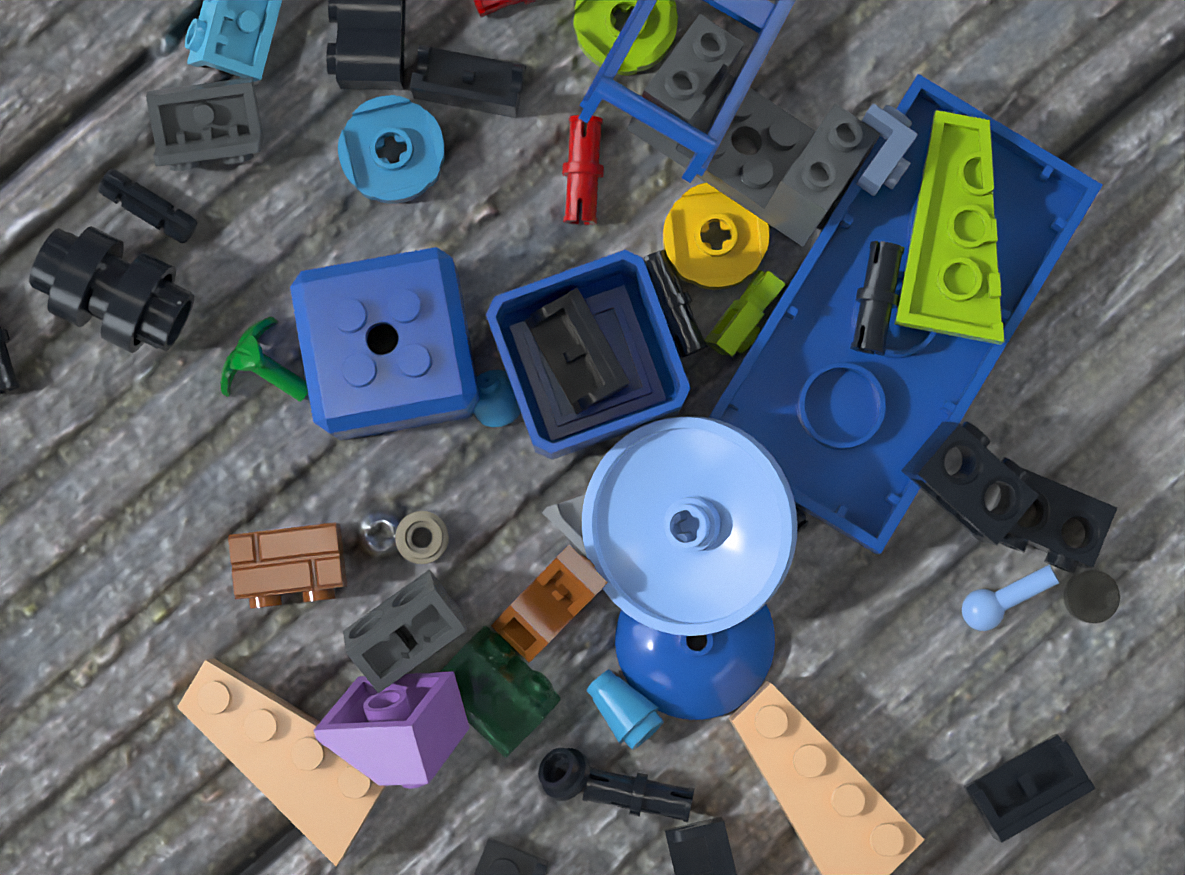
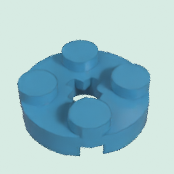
M386 95L364 102L352 113L353 116L346 123L344 130L342 129L338 140V156L347 179L365 198L388 204L404 203L421 196L438 181L440 170L445 160V143L438 122L427 110H424L420 105L411 102L407 98ZM394 136L397 144L406 143L407 151L400 154L399 162L390 164L386 157L378 158L377 150L385 147L384 138Z

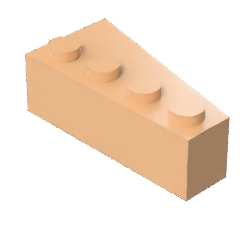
M216 659L205 660L177 708L337 866L345 857L386 786H379L317 741L314 729L320 723L319 720Z
M766 681L749 700L729 717L733 727L821 875H890L925 840L772 683Z

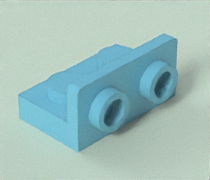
M203 0L199 19L195 18L191 22L186 34L185 48L190 50L187 64L195 67L206 65L242 78L253 77L254 82L261 80L282 0Z

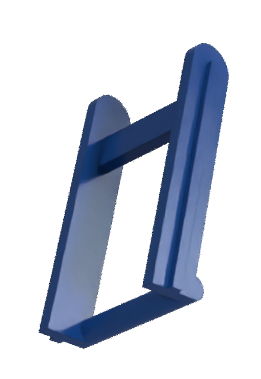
M638 0L579 106L583 110L578 118L588 123L601 100L609 102L695 152L681 177L691 183L696 174L702 177L796 0H776L774 4L768 0H702L758 33L705 133L613 80L657 1Z

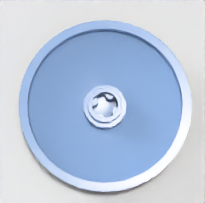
M701 416L672 417L654 421L630 432L619 440L600 461L590 480L584 499L582 511L583 543L587 558L594 564L597 572L608 582L602 589L622 611L636 621L661 632L687 636L705 635L730 628L748 619L767 604L778 591L786 578L795 553L797 513L793 494L782 469L773 456L756 439L743 430L717 419Z

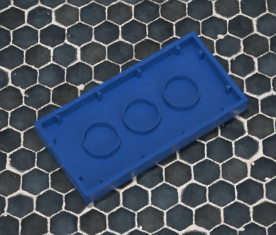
M917 74L896 108L912 122L910 129L918 134L902 156L911 164L892 190L882 184L875 196H872L859 187L857 182L887 141L879 136L708 417L729 423L756 439L773 456L782 469L797 507L875 554L882 553L920 490L901 470L943 421L961 422L1103 184L920 74ZM939 110L990 120L994 178L993 201L994 216L997 223L998 241L996 246L998 273H1000L1001 283L1000 307L1001 322L1004 329V343L999 345L894 325L897 308L891 311L885 343V355L866 354L850 349L851 342L854 339L860 303L855 299L857 289L864 286L871 241H877L880 244L881 241L890 242L905 248L901 258L895 294L900 296L935 111Z

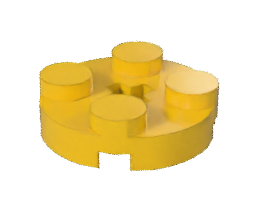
M708 183L696 185L686 191L670 209L663 227V247L678 276L682 280L704 289L721 290L742 283L756 272L769 244L768 223ZM719 222L721 230L730 231L731 240L723 241L721 250H712L710 243L702 242L700 234L708 232L709 223Z

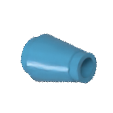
M610 669L595 679L586 690L593 698L592 700L618 743L625 742L632 750H635L648 740L664 723V720L657 714L659 707L619 676H616Z

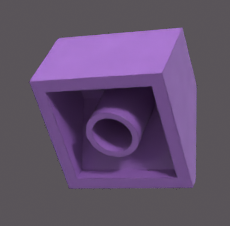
M452 671L405 674L379 694L365 676H359L314 729V734L317 741L379 786L402 785L404 788L413 789L431 782L470 727L455 674Z

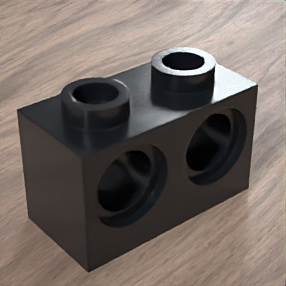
M943 421L901 471L978 541L997 546L1039 495L1026 484L1030 476L1023 468L1007 457L1000 460L986 448L991 441L980 429L967 421L963 425ZM957 447L962 455V464L955 474L950 475L945 468V457L950 449ZM996 483L1001 491V499L999 504L989 511L984 502V495L987 488L991 484Z
M1024 469L1030 476L1026 484L1039 495L1033 502L1036 509V517L1028 527H1022L1016 523L999 544L1025 553L1029 545L1047 553L1044 560L1047 564L1073 574L1077 566L1093 568L1117 507ZM999 491V494H998V496H997V498H996V501H995V503H994V506H993L992 510H993V509L999 504V502H1000V499H1001V491ZM1069 518H1075L1080 521L1085 529V538L1077 548L1070 547L1062 538V526Z

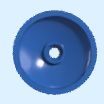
M765 604L748 619L730 628L705 634L707 637L705 647L694 651L686 643L687 635H675L650 628L621 610L615 632V647L619 666L628 684L658 706V711L664 714L687 720H703L722 716L749 700L762 685L768 674L775 648V632L771 613L767 604Z

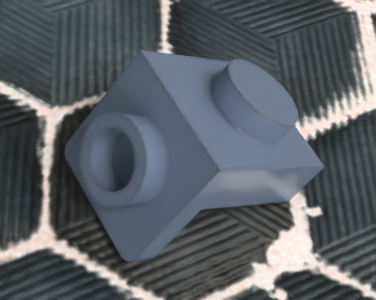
M872 104L862 119V122L879 132V135L887 140L857 182L859 187L872 196H875L882 184L891 190L894 188L911 164L902 156L918 135L910 129L912 122L909 118L889 105H885L881 109L877 105Z

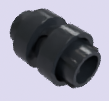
M93 226L85 229L79 237L60 228L55 229L39 250L29 277V283L33 288L49 295L48 312L77 327L84 326L94 316L103 321L100 333L101 338L130 353L136 352L144 343L156 349L168 351L182 332L194 303V294L174 284L176 268L146 252L141 253L132 263L122 259L124 251L123 241Z

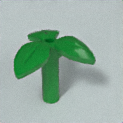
M267 317L249 327L240 337L236 348L227 357L220 378L221 393L224 396L230 397L231 384L238 371H253L299 402L308 394L307 383L304 379L263 353L258 340L267 329L279 323L274 317Z

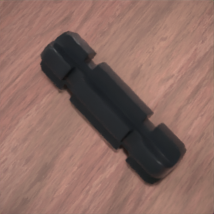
M110 169L104 175L98 187L99 193L116 204L122 202L121 206L125 210L158 230L164 228V233L179 243H186L190 239L197 226V221L194 217L181 209L173 210L174 206L137 182L131 184L132 180L116 169Z

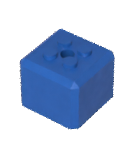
M438 247L304 270L299 273L290 286L312 417L315 424L340 441L472 417L480 401V394L459 273L451 256ZM382 324L394 327L399 335L397 347L386 355L373 353L367 343L370 331Z
M622 250L494 296L486 313L536 453L551 460L629 433L654 421L676 416L689 393V382L644 259L627 250ZM577 287L630 381L627 388L578 415L574 412L525 323V320L531 317V313Z

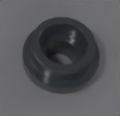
M575 748L553 749L543 758L538 770V777L545 793L558 801L572 799L585 787L590 775V763L586 755Z

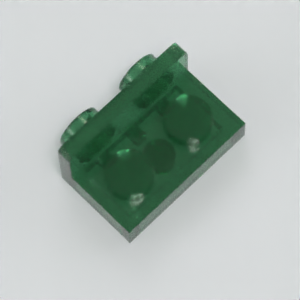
M487 626L478 631L440 671H454L468 723L505 758L517 748L561 701V697L554 691L549 679L539 671L532 670L500 634L494 633Z

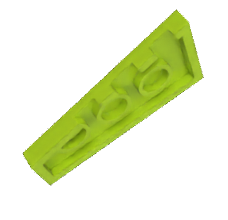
M936 110L934 113L894 325L999 345L1004 343V329L1001 322L1000 307L1001 283L1000 273H998L996 246L998 241L997 223L994 216L993 201L994 178L990 120Z

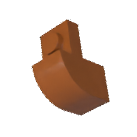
M568 545L494 621L491 627L530 663L608 582L597 572L596 567L588 558L578 554Z

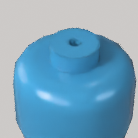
M496 369L486 371L477 376L480 401L474 410L475 417L483 425L492 428L503 427L517 419L521 411L507 372Z

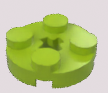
M576 0L573 20L574 32L581 50L595 65L602 66L620 33L614 28L617 20L612 14L617 9L624 13L628 12L631 8H634L638 0ZM675 0L656 1L617 72L618 74L623 76L635 75L639 71L655 66L667 55L673 46L677 31L678 13Z

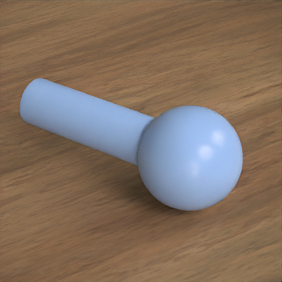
M1049 564L996 592L989 589L974 590L963 601V618L975 630H992L1001 623L1006 610L1059 584L1058 577Z

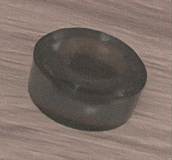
M1087 570L1075 574L1067 582L1063 599L1065 607L1072 617L1080 622L1096 624L1108 620L1115 614L1120 603V591L1117 583L1108 574L1098 570Z

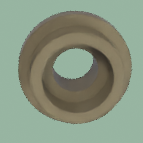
M416 511L401 520L396 529L395 542L400 554L408 561L416 564H429L439 559L446 551L449 533L447 526L440 517L428 511ZM418 528H428L432 533V542L426 548H418L413 543V533Z

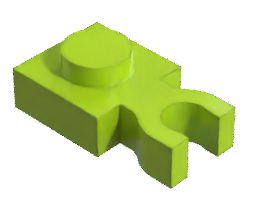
M759 270L748 284L739 300L735 299L704 339L706 344L719 354L732 357L736 351L739 353L746 351L760 333V328L757 324L765 315L763 313L764 309L774 300L786 284L770 271L764 273L762 270Z

